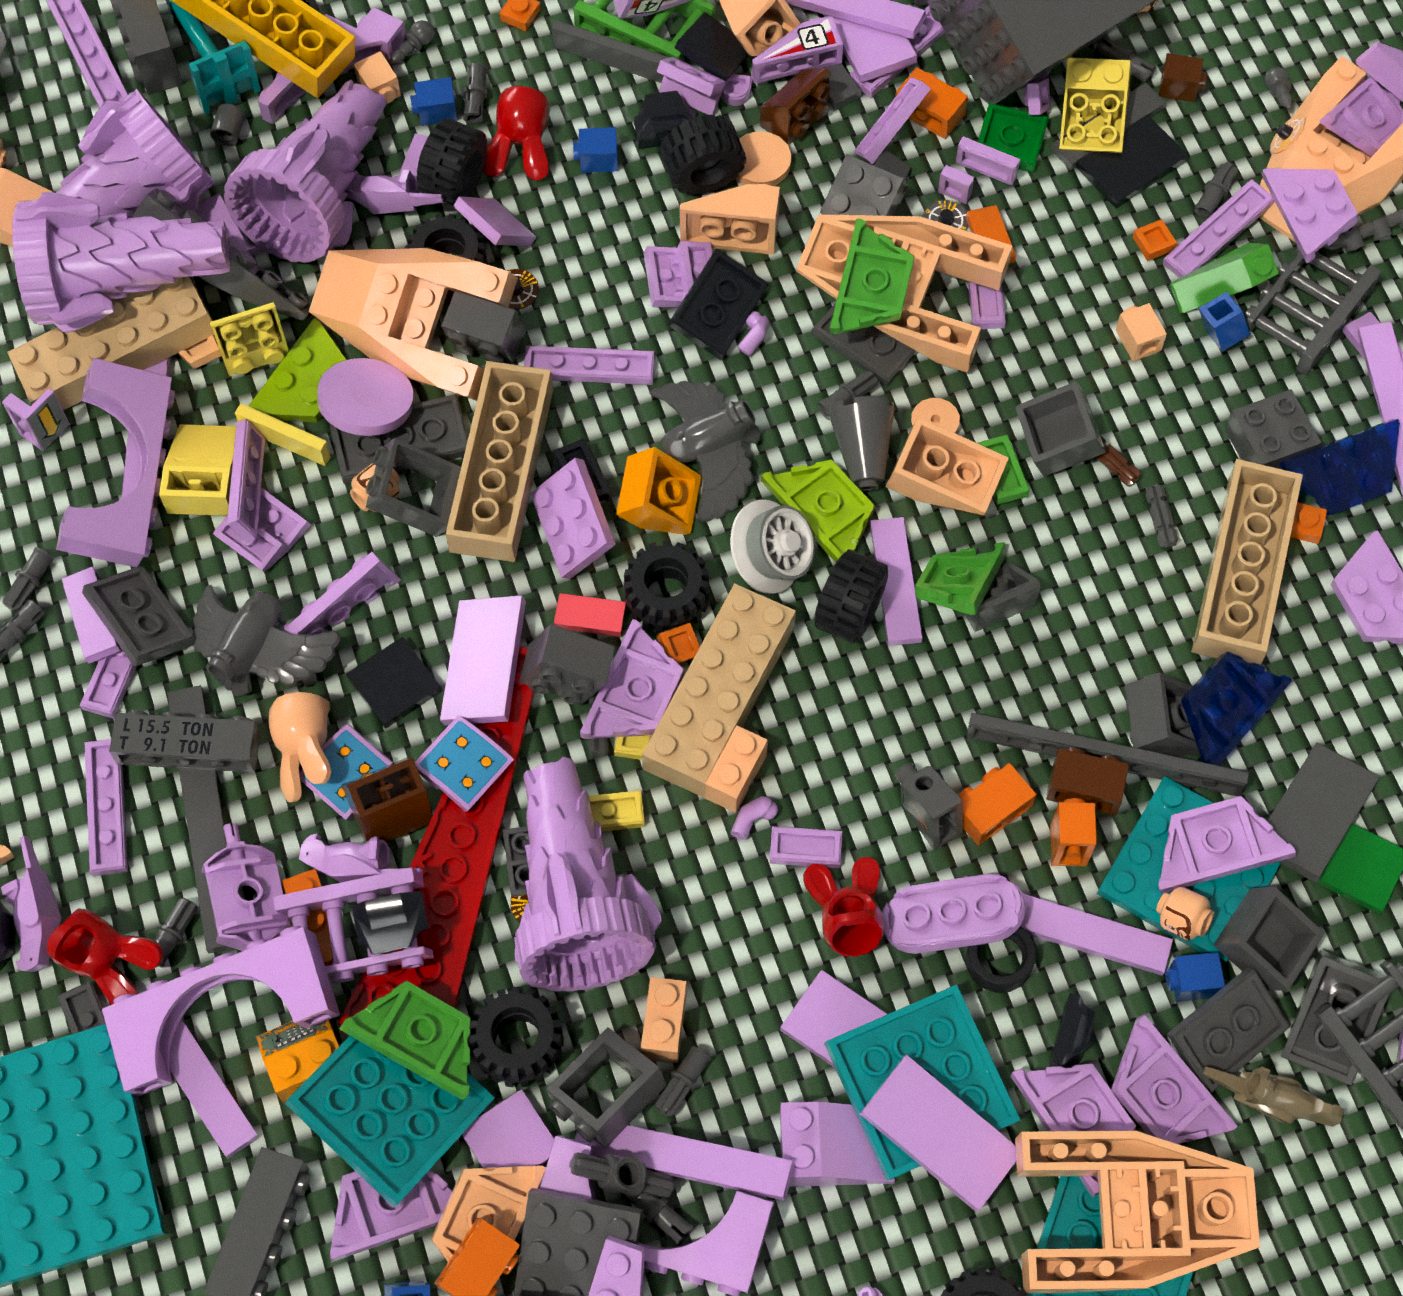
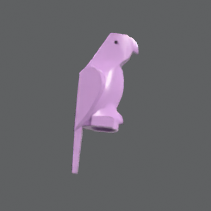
M403 170L401 175L395 177L387 175L366 177L358 173L345 190V193L348 194L347 198L365 206L372 214L415 211L414 206L442 203L444 200L442 194L418 193L415 176L410 170Z
M313 834L303 841L300 848L299 860L340 883L407 869H387L389 868L391 849L384 840H379L377 836L370 838L364 845L356 842H344L327 846L324 842L320 841L321 837L318 834ZM414 868L417 871L421 872L423 875V870L421 868Z
M22 836L20 837L26 866L24 878L15 879L1 887L2 894L7 896L5 898L6 902L13 905L14 924L21 941L20 960L16 961V965L21 971L36 972L49 966L50 956L47 953V942L50 935L59 926L62 917L46 870H41L29 837Z

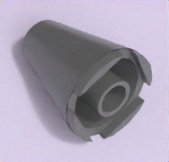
M879 396L853 397L854 403L845 406L843 400L837 401L830 405L828 413L849 478L861 491L878 489V484L883 483L885 480L894 416V402L889 403L888 398Z

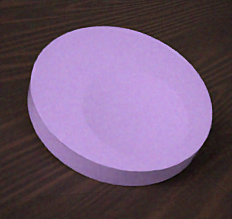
M368 358L350 359L337 363L322 375L317 389V404L323 417L331 425L344 432L362 436L380 435L397 429L408 419L413 407V388L406 375L391 364Z

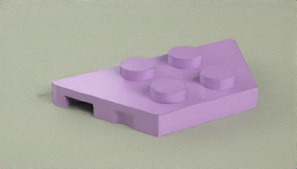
M1369 76L1319 121L1323 126L1372 157L1402 125L1403 109L1400 106V100L1373 77Z
M1263 169V180L1306 263L1315 259V252L1323 245L1327 244L1330 246L1338 239L1342 232L1348 231L1358 222V213L1335 170Z
M1377 530L1369 536L1333 579L1331 587L1363 642L1380 643L1381 641H1390L1395 644H1403V572Z
M632 620L611 664L607 683L599 690L580 731L581 738L595 739L652 735L684 676L683 668L673 658L665 654L664 648L645 633L642 625L637 620Z
M1242 796L1171 815L1162 873L1158 884L1160 894L1173 891L1178 887H1188L1296 857L1294 847L1290 843L1287 844L1263 817H1259L1254 812L1253 807Z
M1145 1015L1138 1017L1132 1028L1111 1091L1146 1134L1181 1144L1236 1129L1238 1126Z
M1093 1064L1075 1065L1072 1068H1063L1061 1066L1046 1067L1045 1070L1024 1072V1069H1020L1011 1074L1012 1080L1047 1131H1134L1136 1127ZM1078 1176L1092 1198L1098 1195V1176Z
M429 1170L394 1208L356 1171L343 1175L330 1251L331 1262L437 1226L452 1193L447 1187L448 1184L438 1174Z

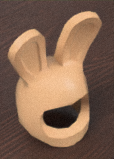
M294 692L284 694L276 698L269 710L271 737L276 748L282 753L280 789L288 802H297L301 797L299 761L306 778L313 784H325L331 775L330 764L321 749L328 734L327 717L330 711V702L312 693Z

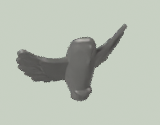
M680 381L652 389L649 394L668 403V405L676 410L682 421L681 425L668 431L661 439L665 453L680 463L697 460L703 486L697 519L701 522H708L713 518H722L728 511H734L738 506L739 499L746 496L747 486L752 485L754 481L753 474L749 470L751 461L745 456L746 450L742 447L741 441L744 440L757 444L760 440V429L755 425V416L748 403L741 399L737 402L731 401L726 404L724 402L725 396L723 393L718 392L717 385H706L701 382L693 384L688 381Z
M212 585L206 586L193 618L195 627L193 632L195 636L194 651L201 652L204 657L211 658L206 665L207 671L220 681V684L225 685L228 691H232L235 696H243L252 692L250 673L257 674L260 678L267 677L271 683L281 682L287 687H292L298 681L308 680L312 673L322 672L326 667V663L335 655V647L340 642L339 633L337 631H329L320 634L302 635L288 633L276 628L281 615V604L276 597L263 591L254 593L245 602L240 611L234 613L225 608L217 599Z

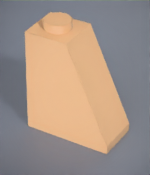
M719 0L734 35L750 56L760 55L801 24L785 0Z

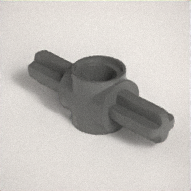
M577 1152L569 1163L573 1175L598 1181L599 1187L610 1194L623 1193L638 1196L641 1192L667 1198L670 1197L675 1187L671 1176L647 1170L645 1163H642L633 1156L619 1157L607 1154L604 1158H599ZM620 1167L625 1172L624 1183L620 1180L619 1177Z

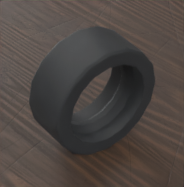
M1021 926L1011 936L1007 937V939L1012 940L1018 945L1022 953L1020 967L1009 976L991 974L983 967L979 953L983 944L968 946L966 966L972 979L982 988L995 993L1011 992L1021 987L1030 977L1036 961V948L1030 934Z

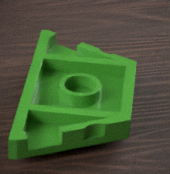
M859 218L856 220L830 325V334L833 335L900 320L912 273L914 256L905 249L895 246L892 240L884 234L880 236L866 227L864 220Z
M1005 542L994 543V551L976 554V550L973 547L957 552L932 555L915 585L916 598L969 615H975L1006 556Z
M405 981L394 988L389 994L369 1004L361 1012L347 1018L340 1026L339 1030L459 1099L464 1100L468 1096L470 1085H467V1065L470 1063V1048L468 1046L470 1017L414 984Z

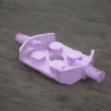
M229 823L223 826L227 842L226 848L216 852L203 864L202 873L206 875L218 936L216 942L245 951L247 950L246 946L254 941L262 939L269 941L279 937L282 930L290 927L288 916L275 911L273 897L283 895L275 854L263 846L245 844V841L240 839L238 824L232 823L231 826ZM242 886H250L255 889L257 897L251 901L244 900L239 896L238 889Z

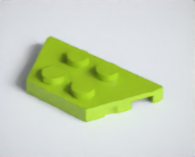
M314 318L249 404V407L276 417V419L281 421L319 422L323 416L317 404L319 381L329 368L337 363L346 361V359L318 319Z
M833 460L816 462L812 466L801 465L791 467L790 472L772 475L770 471L761 475V482L782 505L791 506L805 516L811 526L814 540L835 563L848 549L855 551L874 512L875 505Z

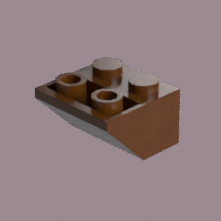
M827 68L801 70L760 107V126L767 132L781 137L788 146L795 139H801L806 134L809 126L816 120L823 119L829 110L831 71Z
M1058 748L1049 776L1046 800L1059 803L1064 802L1066 799L1079 798L1085 800V803H1095V811L1116 816L1122 803L1129 764L1122 763L1119 759L1112 756L1096 757L1087 755L1084 751L1077 748Z
M413 757L404 758L341 785L365 844L370 838L375 836L387 843L429 825L432 818L427 792Z

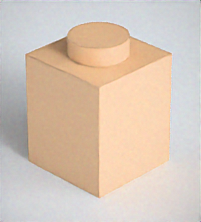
M381 51L353 64L357 83L368 87L377 94H383L386 104L401 96L398 78Z
M1150 303L1140 307H1129L1119 316L1116 333L1132 361L1162 351L1167 333Z

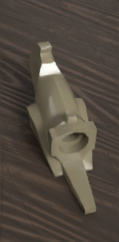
M1207 1066L1204 1067L1202 1075L1234 1092V1100L1280 1123L1292 1125L1294 1120L1305 1119L1333 1127L1342 1121L1344 1113L1342 1107L1320 1100L1310 1092L1302 1089L1298 1081L1288 1077L1270 1074V1069L1265 1067L1254 1069L1253 1072H1240L1239 1076Z

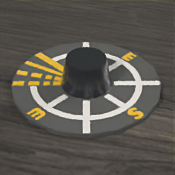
M950 200L934 202L925 209L923 214L924 218L965 231L968 228L965 218L967 212L957 202Z

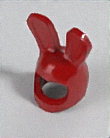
M512 86L504 89L501 93L496 109L497 132L487 147V157L483 170L486 175L490 177L501 176L506 170L512 145L517 144L523 145V164L528 178L539 181L547 176L548 160L541 139L548 124L550 105L547 96L541 91L524 86Z
M863 857L858 859L852 868V887H845L840 890L837 889L829 869L822 864L808 866L803 874L805 888L822 908V930L825 941L833 951L843 956L857 957L869 953L878 946L884 934L883 916L880 907L874 899L878 890L881 872L878 862L873 858Z
M78 908L53 931L47 942V953L54 963L70 972L95 980L111 1005L114 1004L113 1000L119 996L139 994L137 987L114 965L117 957L145 970H153L161 965L163 961V951L157 942L143 937L122 935L106 920L88 909Z

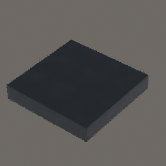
M706 12L681 36L674 47L708 73L724 81H727L749 56L733 31Z
M403 636L346 673L347 679L385 729L442 691L439 683Z

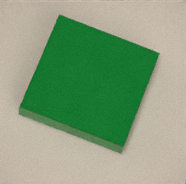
M989 103L978 142L1019 158L1018 169L1034 173L1049 117L1029 115V112Z
M1352 823L1316 884L1381 915L1403 870V848Z

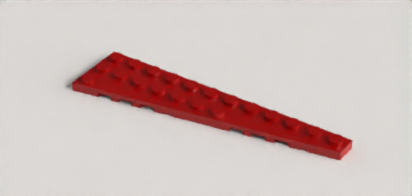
M519 647L509 721L478 723L475 725L514 760L467 812L463 811L443 792L409 867L421 868L423 870L424 887L413 889V892L422 891L426 893L431 929L421 931L416 936L418 947L424 946L433 950L434 958L423 960L424 965L417 968L403 969L402 965L389 967V973L383 975L367 976V972H364L353 990L338 1023L339 1027L347 1018L361 1012L369 1004L389 994L394 988L405 981L414 984L456 1009L535 695V692L530 690L528 685L519 683L527 648ZM402 948V949H398V950H394V951L385 952V953H383V954H388V953H392V952L402 951L403 948Z

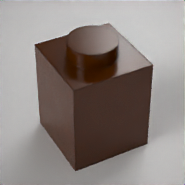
M1167 53L1158 95L1163 98L1195 102L1198 90L1204 91L1207 72H1202L1204 59Z

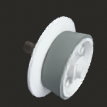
M756 500L745 505L733 522L730 538L733 561L744 581L755 590L767 594L782 592L790 587L795 579L803 576L809 570L815 553L814 535L809 522L797 509L787 505H779L770 500Z

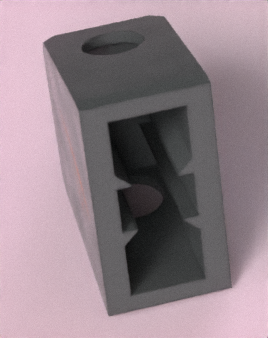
M912 763L901 766L895 773V777L901 783L902 806L935 851L963 833L962 800L933 767L926 766L917 771Z

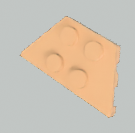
M539 1165L462 1169L431 1238L432 1243L446 1261L450 1260L477 1218L484 1219L515 1241L525 1218L528 1192L531 1188L538 1189L546 1167Z

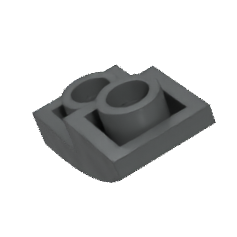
M528 827L504 829L503 837L511 897L527 895L525 881L529 880V869L525 852V845H530Z

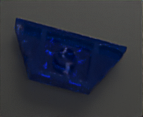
M1399 419L1388 420L1282 461L1280 466L1283 470L1303 474L1300 487L1307 495L1315 498L1320 508L1327 509V515H1333L1392 492L1400 426Z
M1230 652L1221 654L1181 699L1203 763L1219 766L1292 682L1291 678L1286 675L1277 676L1265 671L1264 666L1254 662L1248 663L1242 657Z

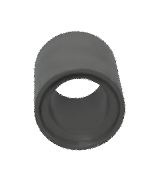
M219 105L210 131L211 138L221 145H235L245 118L244 112L235 105Z

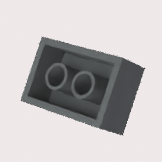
M110 0L116 19L122 17V19L117 21L123 42L130 41L125 43V49L137 84L144 83L148 95L183 85L156 0Z

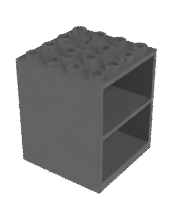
M928 0L927 2L932 17L937 22H940L945 30L947 42L960 55L964 70L969 75H972L977 83L978 92L982 99L988 103L998 104L1025 87L1027 83L1041 77L1068 60V58L1073 57L1104 36H1107L1154 0Z

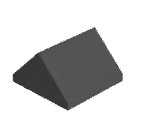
M1012 562L1000 566L975 615L964 613L974 632L1035 607L1040 589L1039 580Z

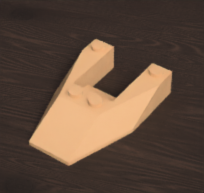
M1341 56L1322 76L1292 116L1303 115L1306 118V124L1300 136L1285 151L1279 154L1272 153L1267 168L1335 170L1359 216L1380 205L1403 180V123L1372 157L1320 123L1319 120L1365 80L1367 74L1363 69ZM1262 178L1260 186L1271 194ZM1274 201V204L1259 218L1295 242Z
M819 214L796 271L837 300L857 218L864 220L866 227L879 236L884 234L892 240L895 246L905 249L914 256V264L901 319L875 325L874 327L936 363L968 373L979 344L981 328L921 309L922 303L935 271L999 291L1010 263L1012 245L921 216Z
M429 248L329 250L309 312L370 359L380 360L393 365L402 371L408 379L477 401L484 368L429 350L448 290L454 292L456 290L509 307L518 277L509 271Z
M1138 1131L1021 1132L1015 1138L1017 1177L1098 1176L1103 1249H1027L1021 1254L1023 1288L1027 1294L1146 1289L1260 1247L1253 1168Z

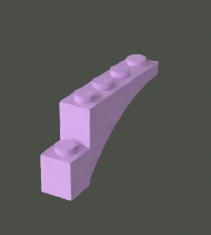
M374 7L366 17L363 16L359 20L357 28L327 14L324 15L355 36V58L343 72L353 69L354 63L380 51L385 59L389 61L393 52L399 49V46L406 41L404 38L406 34L404 21ZM277 72L274 81L259 96L258 104L263 120L274 124L286 109L306 94L307 91Z

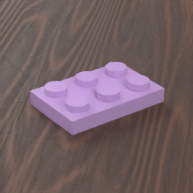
M572 459L530 493L561 578H573L616 545L584 460Z

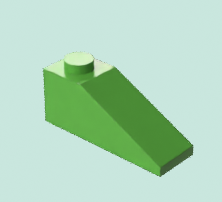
M1247 243L1171 282L1170 286L1180 313H1185L1205 305L1226 291L1229 295L1239 293L1279 273L1269 244Z

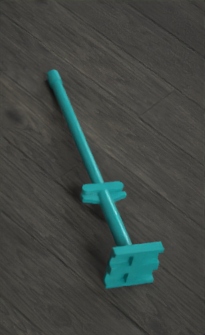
M166 0L172 21L174 23L177 21L181 23L202 57L189 63L188 66L199 105L204 114L210 113L209 106L221 101H225L226 104L239 101L237 95L250 89H253L255 94L261 91L251 49L245 40L219 51L198 18L171 0Z

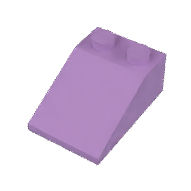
M828 1102L781 1103V1156L795 1163L789 1187L895 1183V1178L886 1181L852 1105Z

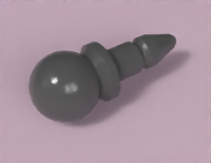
M424 20L415 22L410 29V33L404 35L406 41L399 46V49L393 52L389 64L392 66L402 62L405 56H408L414 49L420 51L422 45L429 44L434 38L433 26Z
M1280 67L1270 69L1264 78L1265 86L1273 97L1278 98L1282 106L1290 109L1292 97L1289 93L1291 90L1289 75L1286 70Z

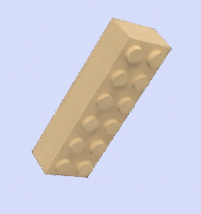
M183 277L175 279L176 283L161 284L159 288L154 290L127 293L125 298L112 299V304L115 307L114 313L106 315L99 321L67 333L56 327L8 351L7 353L30 403L33 405L48 388L54 391L63 410L81 402L86 372L93 358L145 370L214 335L210 325L213 319L192 278Z
M486 361L445 534L450 553L515 562L553 394L551 370Z
M1236 459L1228 479L1191 650L1192 653L1259 669L1268 649L1303 474Z
M734 583L642 753L643 770L705 798V783L736 725L743 727L795 628L796 610Z

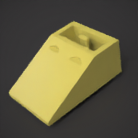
M1068 58L1059 149L1122 153L1131 76L1130 60ZM1097 114H1101L1083 126L1084 122H1086L1093 116H1097Z
M274 302L210 322L229 376L245 374L254 368L267 364H277L289 352Z
M179 424L163 466L159 492L167 514L227 516L236 426Z

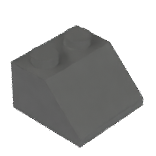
M1160 672L1126 685V707L1129 712L1130 740L1133 748L1170 756H1196L1209 753L1200 689Z

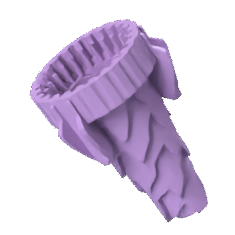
M352 80L345 82L334 97L320 107L310 121L305 118L299 127L287 138L284 137L275 149H259L245 156L234 172L229 175L224 186V201L232 220L240 228V231L267 253L296 263L298 261L302 263L315 261L322 256H326L328 251L334 250L335 247H344L351 235L354 204L351 201H344L348 196L345 190L358 174L354 169L364 157L361 151L377 130V127L374 125L386 106L384 95L377 94L362 84H354Z
M136 89L122 101L106 100L100 106L87 127L83 139L78 144L85 154L81 158L83 163L61 182L62 187L56 193L65 194L98 205L100 207L99 215L126 213L127 218H131L146 195L155 188L169 192L176 198L178 205L186 211L191 210L194 212L198 208L199 196L213 186L215 182L159 112Z
M43 192L37 200L19 201L15 206L12 222L15 271L25 310L34 324H54L64 333L73 332L99 321L108 314L114 313L115 307L111 299L125 298L127 293L154 290L159 288L161 284L176 283L175 279L230 272L229 247L224 221L191 223V218L158 220L151 216L127 218L126 213L99 215L100 207L98 205L54 192Z
M562 757L557 762L539 765L532 771L526 770L524 782L528 799L526 819L530 845H525L529 869V880L525 881L529 903L525 905L519 929L516 930V937H514L515 961L519 965L520 975L524 981H527L533 987L549 991L567 992L593 989L594 987H602L612 982L623 980L625 977L635 974L639 969L646 966L654 954L656 948L655 930L662 923L660 912L650 895L634 875L629 874L624 880L622 876L616 878L611 848L605 849L601 826L597 821L593 820L587 790L582 791L574 761L570 758Z

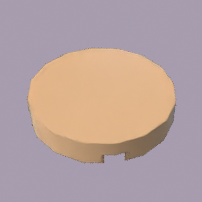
M756 131L739 138L747 158L743 171L738 173L739 176L736 178L741 184H768L776 186L786 178L790 172L791 152L788 144L781 137L770 132Z

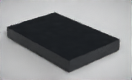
M1147 114L1125 129L1122 153L1089 152L1077 160L1075 167L1115 208H1118L1187 162L1188 154Z
M716 248L667 325L721 360L769 283Z

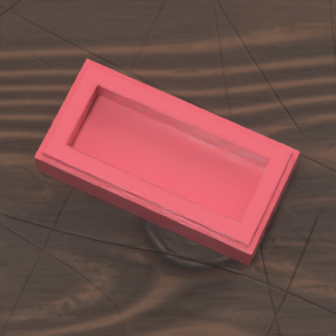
M559 593L554 625L570 631L621 637L626 602Z

